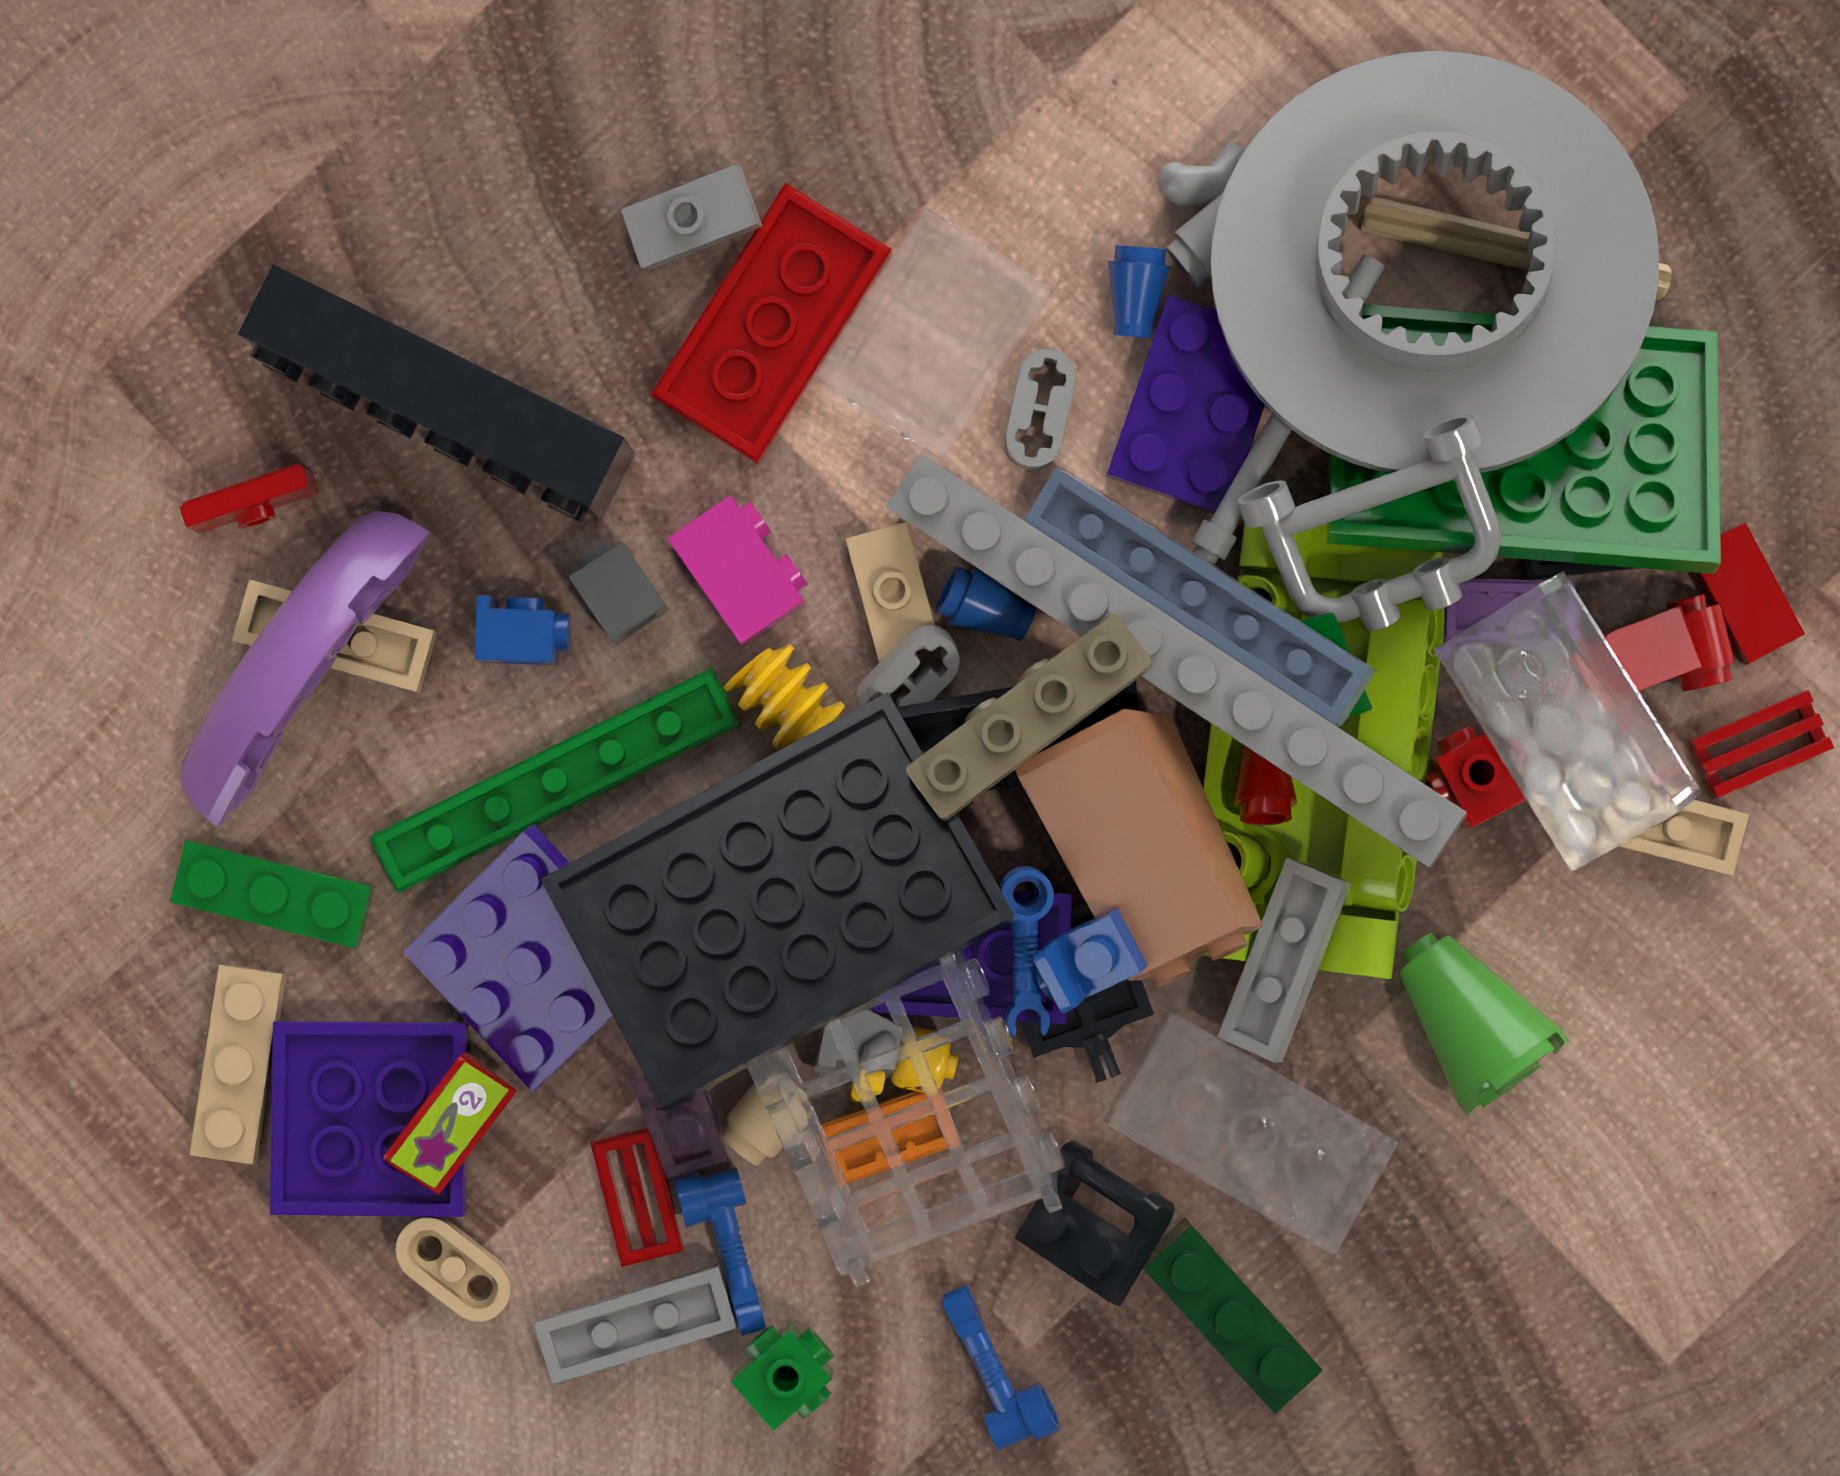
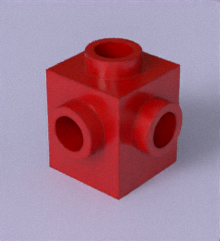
M1470 725L1437 741L1442 753L1429 759L1428 765L1432 774L1426 776L1425 780L1429 788L1467 812V816L1461 823L1460 828H1472L1529 799L1517 776V773L1524 770L1521 759L1515 747L1506 736L1498 739L1494 730L1484 731L1476 735L1473 727ZM1472 763L1479 770V780L1476 784L1469 777V768Z

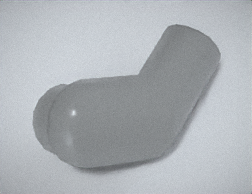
M1229 141L1209 166H1183L1180 162H1171L1160 171L1158 187L1162 193L1168 196L1172 203L1177 205L1207 206L1220 194L1224 193L1226 184L1245 150Z

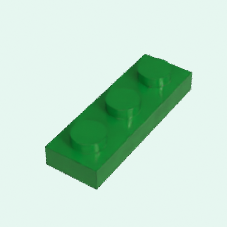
M185 840L170 903L356 949L360 947L375 886Z

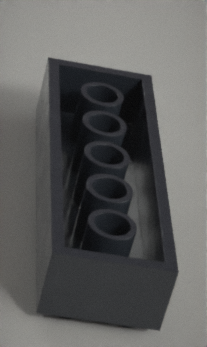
M274 264L238 332L239 336L254 346L250 357L261 362L262 366L295 383L298 382L303 373L311 377L308 383L310 387L319 391V394L349 410L354 411L360 401L369 406L366 414L376 419L378 424L408 439L412 438L417 429L427 434L424 443L433 447L435 452L465 467L469 466L472 458L486 463L482 471L490 475L492 480L522 495H525L529 486H532L544 492L540 500L547 503V507L581 524L586 514L602 521L635 455L634 450L625 437Z

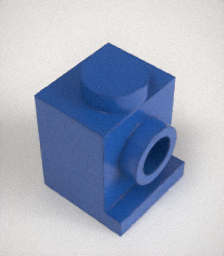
M477 595L475 660L482 663L559 666V651L569 652L570 613H557L552 610H545V600L538 598H507L506 609H498V600L489 595Z

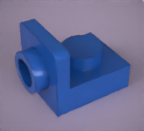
M1118 908L1051 938L1033 955L1038 984L1048 998L1055 1000L1062 1013L1076 1008L1086 997L1141 973L1148 966Z

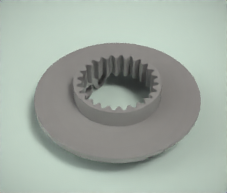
M1448 51L1399 53L1365 61L1320 80L1294 97L1273 115L1255 135L1239 158L1226 184L1217 210L1211 249L1212 290L1218 321L1228 350L1239 371L1258 398L1277 418L1298 435L1322 450L1350 463L1379 472L1393 473L1431 459L1423 438L1426 430L1453 417L1472 415L1483 441L1472 453L1480 473L1523 461L1552 447L1576 431L1577 427L1595 413L1617 388L1631 367L1644 341L1654 311L1659 283L1657 227L1646 189L1626 150L1611 130L1586 105L1565 89L1541 75L1515 64L1487 56ZM1427 164H1434L1439 176L1446 177L1456 166L1462 168L1465 182L1470 183L1480 175L1487 178L1486 192L1490 195L1502 190L1507 191L1504 207L1508 211L1522 209L1518 227L1521 232H1530L1526 246L1527 254L1531 255L1522 294H1516L1513 298L1510 313L1506 314L1500 311L1495 315L1491 332L1481 325L1474 326L1471 339L1466 343L1463 342L1456 332L1448 333L1443 346H1436L1430 333H1423L1416 343L1413 344L1407 342L1406 331L1403 327H1397L1388 335L1381 332L1382 317L1376 314L1366 319L1362 318L1364 301L1360 297L1348 298L1350 281L1348 276H1341L1342 254L1339 253L1341 236H1344L1346 232L1348 214L1355 215L1358 212L1360 194L1371 198L1376 195L1378 178L1381 177L1393 185L1398 183L1400 169L1407 168L1417 178L1422 176Z

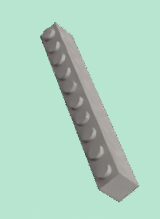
M920 454L887 504L886 508L1080 637L1110 615H1118L1152 660V668L1143 674L1142 678L1430 869L1467 816L1466 811L924 454Z

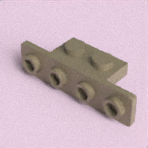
M1112 614L1051 660L1046 658L1029 667L1018 678V684L1000 698H990L974 708L965 718V724L909 764L906 768V773L941 820H948L1149 671L1153 666L1152 660L1119 616Z

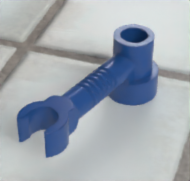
M1022 866L1009 871L999 886L1015 914V921L1011 923L1012 941L1014 942L1012 944L1014 949L1012 951L1014 955L1012 957L1014 961L1013 1002L1010 1003L1006 1010L1005 1022L1011 1035L1015 1037L1017 1015L1026 1009L1035 1010L1039 1014V1030L1045 1036L1049 1029L1050 1019L1048 1012L1041 1003V993L1036 978V964L1034 963L1033 955L1038 951V937L1036 936L1038 934V920L1044 917L1051 909L1054 892L1050 881L1041 871L1033 867ZM1023 881L1034 883L1033 893L1028 898L1019 900L1013 897L1014 888Z
M737 1167L699 1177L698 1171L674 1177L673 1180L686 1227L708 1221L712 1223L715 1238L718 1239L716 1242L719 1245L718 1249L721 1251V1261L724 1263L723 1268L725 1269V1276L741 1336L765 1330L764 1317L750 1266L747 1264L748 1259L744 1252L745 1247L742 1246V1236L739 1234L740 1228L734 1207L746 1204Z
M964 1285L945 1294V1299L942 1300L944 1309L958 1336L963 1340L970 1357H972V1362L975 1363L974 1366L978 1369L977 1372L980 1374V1379L983 1380V1385L986 1386V1392L995 1409L984 1415V1421L996 1448L1000 1451L1031 1436L1038 1441L1060 1431L1061 1426L1058 1416L1041 1383H1037L1020 1392L1014 1391L1009 1378L1006 1377V1372L1003 1371L1004 1367L1000 1365L1001 1361L998 1360V1355L995 1354L996 1350L992 1348L993 1344L985 1329L984 1321L969 1287Z

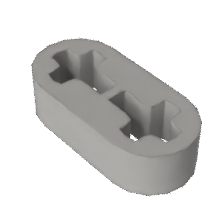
M1040 349L1031 353L1023 361L1018 374L1005 434V449L1009 459L1016 466L1025 470H1040L1048 467L1057 458L1063 442L1075 386V369L1069 358L1064 353L1055 349ZM1044 363H1051L1056 365L1055 375L1065 379L1064 386H1053L1047 406L1036 404L1038 383L1029 379V373L1040 372ZM1033 414L1045 416L1042 437L1051 440L1050 449L1040 448L1036 457H1028L1024 455L1025 445L1015 441L1016 433L1025 434L1028 432Z
M932 625L917 627L909 632L862 680L856 694L858 708L874 700L873 695L878 691L882 695L887 692L890 695L902 683L904 686L895 696L898 707L932 701L953 680L959 669L960 658L955 641L951 635L941 627ZM940 645L941 649L939 652L943 661L942 665L936 668L934 665L927 663L912 676L911 673L920 664L916 651L922 646L929 651H933Z

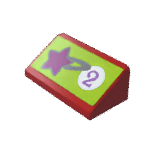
M468 1052L461 1054L384 1155L383 1159L439 1195L518 1090Z

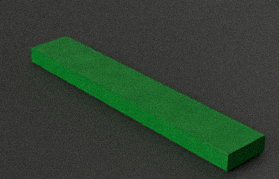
M710 668L369 836L396 893L400 894L520 835L532 825L538 826L741 726V723L714 669Z

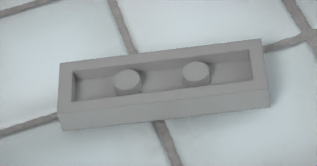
M1286 858L1263 917V927L1258 930L1217 1038L1271 1062H1283L1352 882L1297 859Z
M720 1264L547 1316L533 1323L552 1385L731 1331L738 1327Z

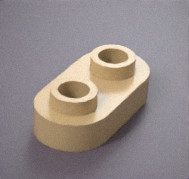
M419 1217L409 1223L399 1234L395 1252L400 1268L406 1275L461 1318L472 1322L488 1321L498 1316L510 1302L513 1294V1279L507 1266L444 1217ZM434 1236L439 1239L442 1244V1253L438 1258H428L422 1253L420 1244L423 1237ZM482 1275L491 1281L493 1290L490 1296L481 1298L472 1292L470 1283L474 1276Z

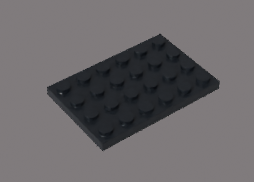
M888 692L540 879L664 1112L671 1110L1015 921V914L958 814L956 813L948 820H941L907 775V766L923 755Z

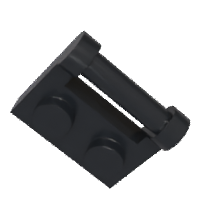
M1071 1140L1058 1151L1053 1164L1054 1172L1016 1234L1015 1239L1106 1301L1120 1307L1169 1226L1175 1211L1174 1204L1159 1193L1147 1194L1094 1160L1093 1152L1076 1140ZM1081 1183H1084L1134 1216L1135 1225L1129 1234L1073 1198Z

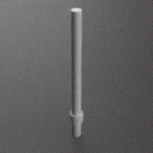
M1363 254L1349 278L1348 298L1360 297L1365 303L1385 266L1376 259ZM1273 412L1210 522L1205 519L1203 520L1191 541L1196 545L1193 553L1212 565H1215L1218 558L1226 559L1237 539L1232 533L1243 516L1237 500L1246 492L1261 485L1292 430L1277 418Z

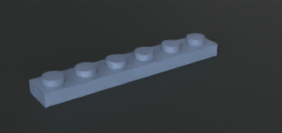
M1055 467L1024 519L1025 522L1334 725H1343L1377 671L1064 469Z

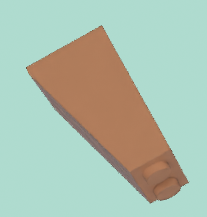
M1123 709L1034 755L1015 769L1022 786L1094 917L1096 918L1115 908H1118L1148 965L1141 973L1128 978L1129 981L1153 980L1156 987L1174 982L1192 972L1188 962L1209 953L1211 960L1233 954L1248 945L1244 937L1245 935L1263 927L1172 716Z

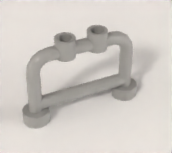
M1472 415L1453 417L1426 430L1423 438L1431 459L1296 507L1285 481H1274L1260 485L1239 497L1237 503L1247 527L1261 526L1288 595L1300 612L1309 618L1334 612L1338 623L1360 617L1366 631L1379 630L1400 619L1401 614L1397 604L1422 597L1427 610H1437L1452 605L1463 596L1459 583L1471 580L1489 568L1498 556L1502 538L1499 521L1472 453L1483 442ZM1454 479L1475 535L1474 545L1470 551L1452 559L1441 557L1427 561L1416 567L1413 572L1390 580L1380 578L1368 581L1356 587L1351 593L1340 597H1324L1315 590L1293 535Z

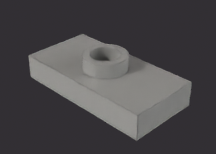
M738 164L621 209L640 268L645 271L762 227L743 168Z

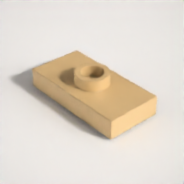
M907 522L845 538L879 662L915 628L925 625L935 626ZM922 646L916 652L926 650V648Z

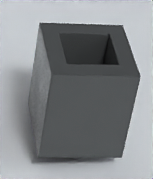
M608 541L601 542L582 554L575 561L580 570L569 576V578L609 639L616 645L669 611L649 578L623 542H620L613 548Z

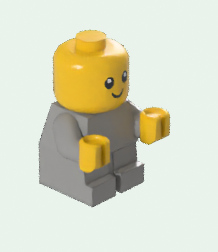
M857 1007L821 1027L811 1074L829 1078L833 1071L848 1072L850 1076H853L849 1093L850 1101L864 1106H871L874 1104L876 1095L882 1093L885 1078L889 1079L890 1076L892 1083L897 1087L927 1094L937 1093L942 1087L944 1078L953 1080L958 1055L950 1053L951 1040L943 1032L916 1026L902 1028L868 1009Z

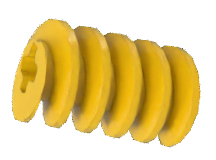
M791 644L774 650L771 648L764 650L736 673L723 687L726 692L743 686L747 687L738 705L743 711L760 705L763 706L755 722V725L760 730L780 725L772 741L777 750L787 747L839 719L845 708L841 701L824 708L820 705L828 689L825 682L809 688L803 686L811 670V666L808 663L788 669L786 664L795 649Z

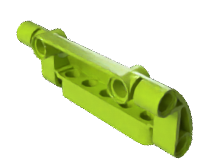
M1244 521L1239 562L1241 570L1237 581L1260 596L1269 593L1274 605L1299 621L1308 619V616L1303 613L1301 614L1288 595L1261 526L1250 528L1247 527ZM1327 523L1293 535L1313 587L1319 594L1328 598L1349 594L1359 585L1380 578L1390 580L1411 573L1419 565L1436 558H1441L1443 555L1442 552L1327 544ZM1418 597L1397 604L1401 614L1400 619L1379 630L1366 631L1360 617L1339 623L1350 653L1377 671L1365 688L1372 705V710L1349 716L1342 726H1335L1426 785L1425 777L1428 770L1445 618L1443 608L1427 610L1422 597ZM1211 723L1203 789L1229 849L1235 846L1241 854L1239 872L1261 922L1286 858L1297 859L1350 881L1352 884L1318 970L1392 979L1400 912L1406 910L1412 897L1417 859L1293 777L1292 781L1298 803L1291 807L1292 819L1290 821L1276 825H1250L1241 822L1240 809L1234 807L1233 802L1242 743ZM1259 929L1244 936L1248 944L1246 947L1223 957V959L1247 961Z

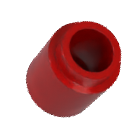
M1704 594L1667 603L1668 610L1680 605L1682 606L1704 663L1702 667L1676 676L1679 678L1682 692L1701 689L1732 680L1729 665L1735 663L1721 604L1707 605Z

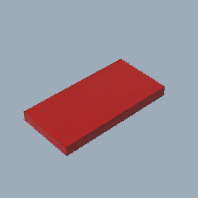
M786 182L762 218V227L755 229L650 394L653 400L756 465H759L893 253L890 247Z

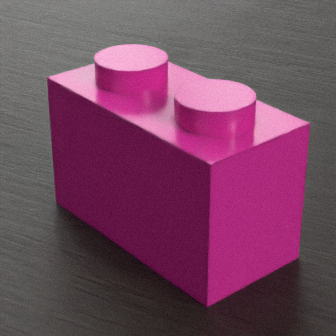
M729 495L667 539L739 643L745 648L806 605L799 591L808 584L787 553L776 560L762 539L772 532L753 504L749 501L740 508L733 497Z

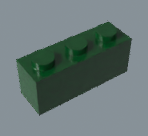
M1186 1217L1160 1239L1143 1269L1274 1414L1278 1413L1323 1371L1321 1367Z

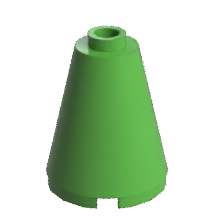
M1429 933L1402 953L1401 956L1407 964L1399 971L1401 980L1458 1106L1461 1107L1468 1117L1476 1111L1480 1104L1484 1108L1539 1069L1541 1065L1538 1060L1551 1051L1556 1055L1570 1042L1562 1028L1451 935L1438 941L1433 933Z

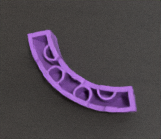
M375 511L360 516L323 554L277 610L225 684L201 724L182 762L181 783L190 803L207 820L218 827L254 791L265 767L283 738L281 730L295 715L303 700L311 696L334 664L337 653L347 643L358 622L361 624L367 622L386 598L411 573L430 534L428 530L396 513Z

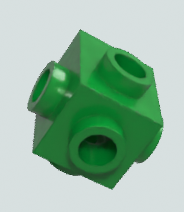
M790 1322L779 1332L773 1325H770L743 1349L749 1359L734 1371L731 1379L732 1385L770 1429L774 1431L795 1412L802 1419L806 1418L831 1395L826 1385L832 1380L834 1370L827 1362L834 1355L822 1338L810 1327L801 1333L794 1323ZM791 1366L798 1374L790 1378L784 1377L778 1372L777 1368Z

